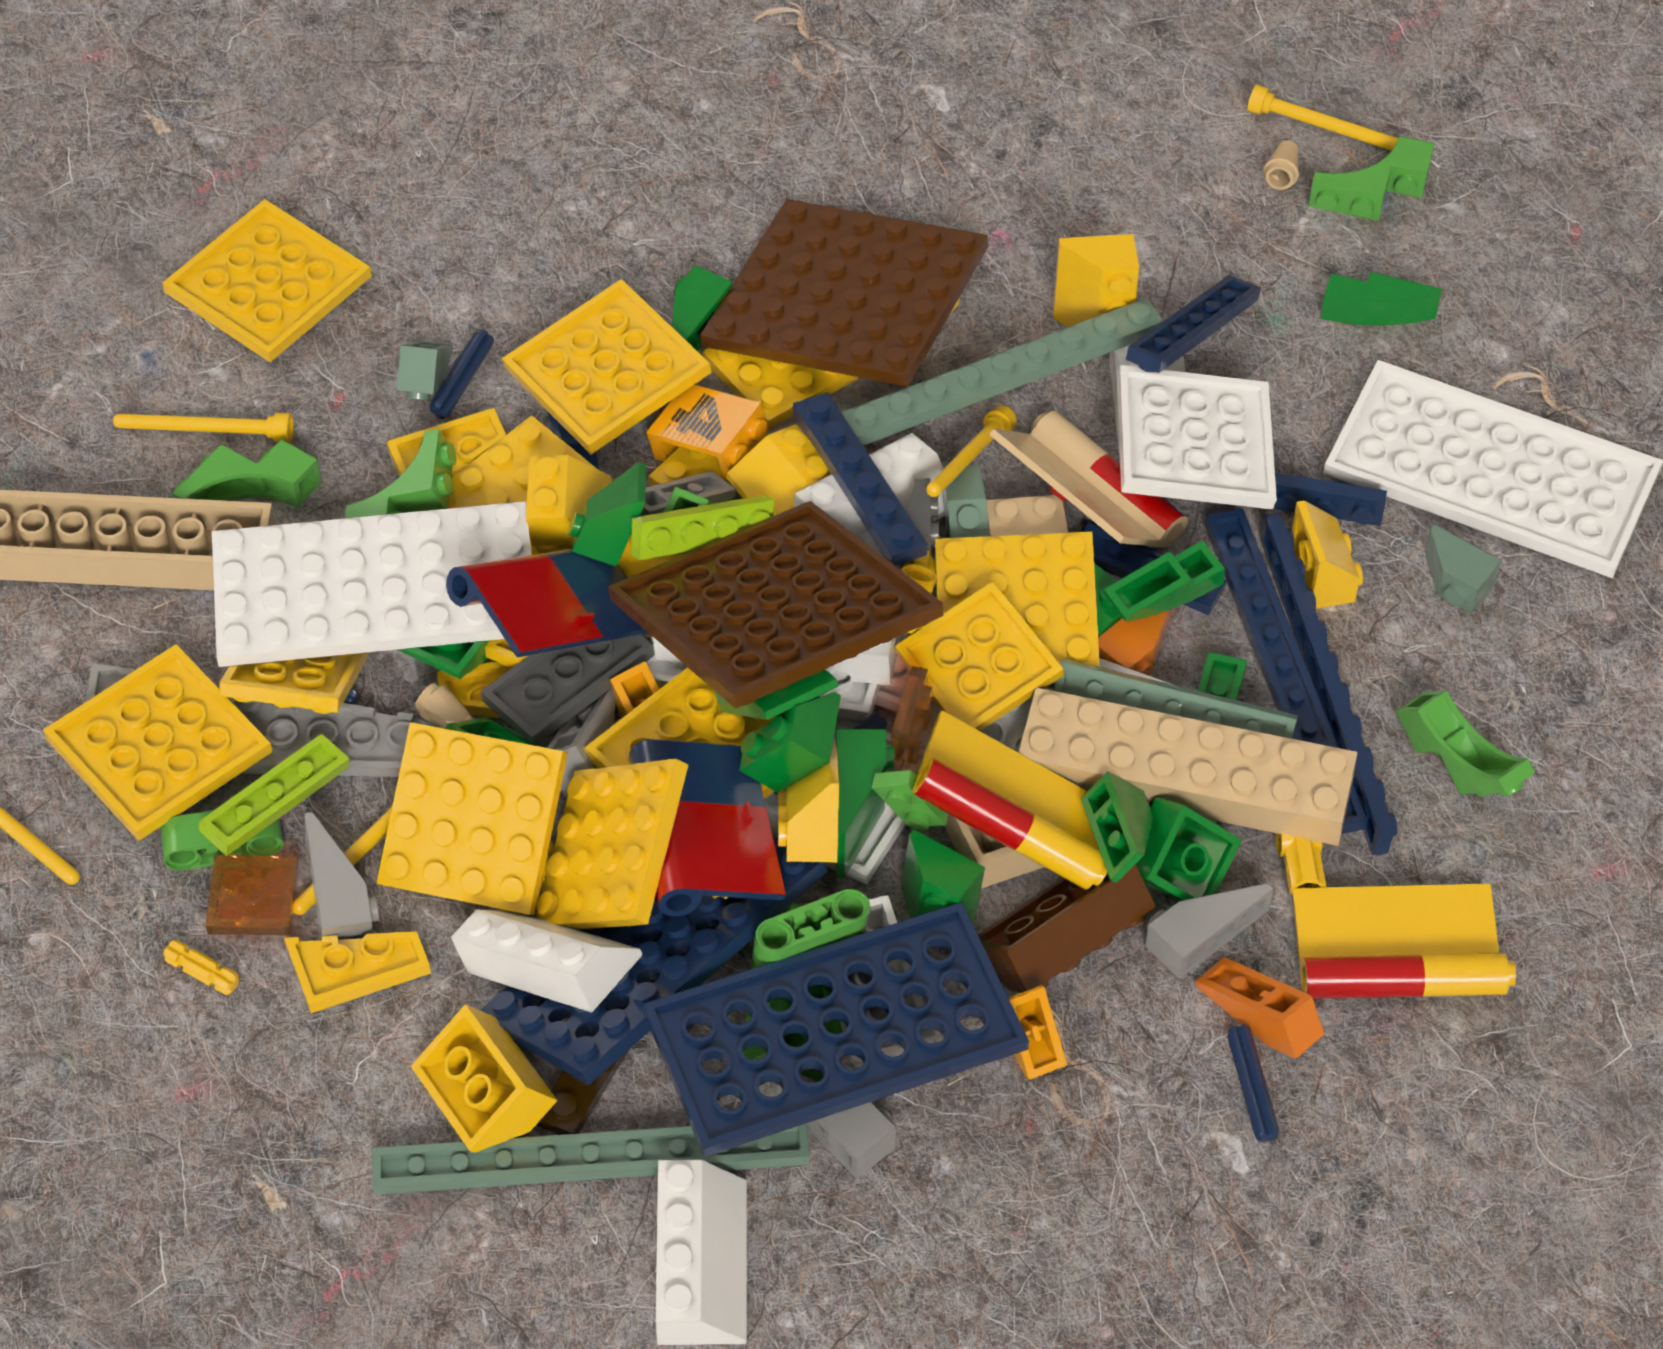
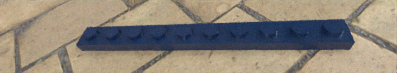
M1238 509L1207 515L1205 521L1207 532L1218 560L1225 568V578L1278 711L1298 715L1293 739L1339 748L1244 510ZM1353 783L1341 834L1364 830L1368 821Z
M1281 514L1266 516L1260 541L1297 645L1338 747L1358 752L1353 785L1368 820L1366 829L1363 831L1372 856L1387 854L1393 836L1397 835L1395 815L1393 812H1388L1384 802L1385 788L1383 782L1375 777L1371 749L1369 746H1364L1362 741L1360 718L1357 714L1352 713L1349 705V688L1346 682H1341L1337 655L1335 651H1330L1327 644L1326 624L1324 620L1318 619L1315 594L1312 589L1307 588L1304 580L1305 568L1303 561L1300 558L1297 559L1294 552L1293 533L1290 528L1286 529Z

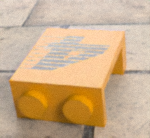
M693 385L671 400L647 430L646 434L656 460L664 462L679 447L717 457L723 479H726L727 472L766 437L769 428L760 402Z

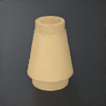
M1286 140L1279 143L1277 149L1264 166L1263 174L1266 182L1274 189H1288L1298 180L1299 149L1294 142Z
M436 683L430 684L423 690L415 703V708L420 711L421 718L443 729L446 728L448 723L475 719L445 685L440 687Z

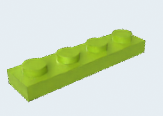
M767 495L634 517L632 518L631 556L638 560L693 551L773 517L774 499Z
M321 733L201 819L198 831L223 854L228 856L348 769L350 758Z

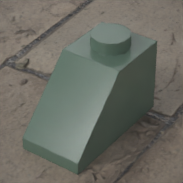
M417 340L401 345L396 390L407 391V398L429 400L430 394H436L444 383L453 345Z
M967 466L943 491L946 538L989 536L987 502L980 466Z
M1436 524L1430 528L1425 554L1437 594L1446 599L1451 605L1460 607L1472 614L1495 585L1501 560Z

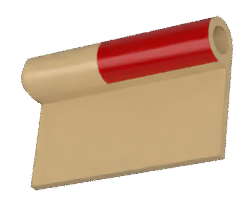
M1056 410L1040 414L1035 419L1030 434L994 428L989 434L1052 486L1050 491L1063 502L1069 500L1119 543L1168 547L1179 539L1187 527L1188 518L1163 497L1121 492L1120 462Z

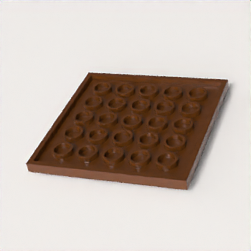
M786 199L735 279L733 288L723 298L700 334L701 345L706 348L908 387L988 249V235Z
M812 501L803 503L608 586L610 600L735 709L749 705L755 700L777 690L785 689L797 681L819 673L846 659L854 658L866 650L882 643H887L893 638L913 629L923 627L927 623L944 616L943 603Z

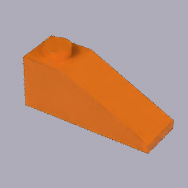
M1174 608L1157 615L1125 622L1121 618L1098 637L1099 658L1150 676Z
M1226 957L1219 960L1195 981L1197 988L1241 1025L1249 1026L1252 1034L1266 1046L1294 1059H1297L1325 1034L1311 995Z

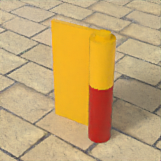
M943 710L938 714L912 789L913 795L1083 889L1090 888L1092 884L1095 886L1100 885L1107 874V869L1081 798L1088 791Z
M1491 884L1293 888L1292 896L1302 992L1311 995L1313 999L1506 995L1509 986H1515L1516 969L1514 961H1508L1505 953H1499Z

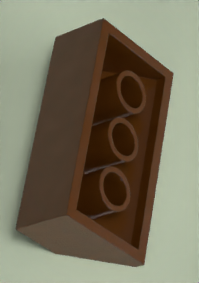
M1135 864L1117 883L1110 880L1107 872L1100 885L1095 886L1092 884L1088 889H1083L1069 880L1061 878L978 934V937L1000 982L1008 990L1022 993L1040 985L1046 988L1051 978L1059 973L1068 972L1076 968L1081 963L1080 959L1091 951L1100 950L1108 946L1113 941L1112 937L1118 932L1140 924L1144 920V915L1155 908L1156 905Z

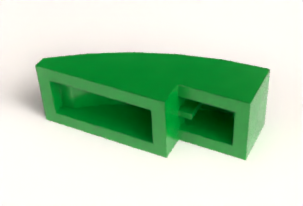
M1370 272L1367 282L1331 273L1324 295L1320 319L1367 326L1410 324L1436 319L1442 289Z
M1202 540L1176 556H1173L1169 551L1104 589V594L1125 622L1139 620L1179 607L1223 585L1225 568Z

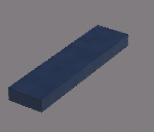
M1088 521L1081 530V532H1092L1094 563L1105 572L1119 578L1128 576L1164 555L1144 545L1119 543L1100 526ZM1224 579V584L1183 605L1209 616L1225 590L1227 580Z

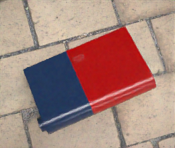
M572 549L454 567L447 576L446 588L450 600L459 607L482 604L516 657L648 633L610 600L608 586L627 579L620 566L617 565L615 567L574 553Z
M646 739L634 745L629 752L630 764L678 759L688 764L656 891L659 910L667 916H684L698 907L702 896L784 900L786 892L761 783L739 771L742 759L741 746Z

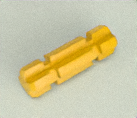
M172 940L165 948L163 955L167 963L176 968L183 966V972L208 986L215 984L214 989L224 995L232 994L235 988L238 987L240 980L237 972L225 966L220 968L221 963L196 949L189 951V945L180 940Z

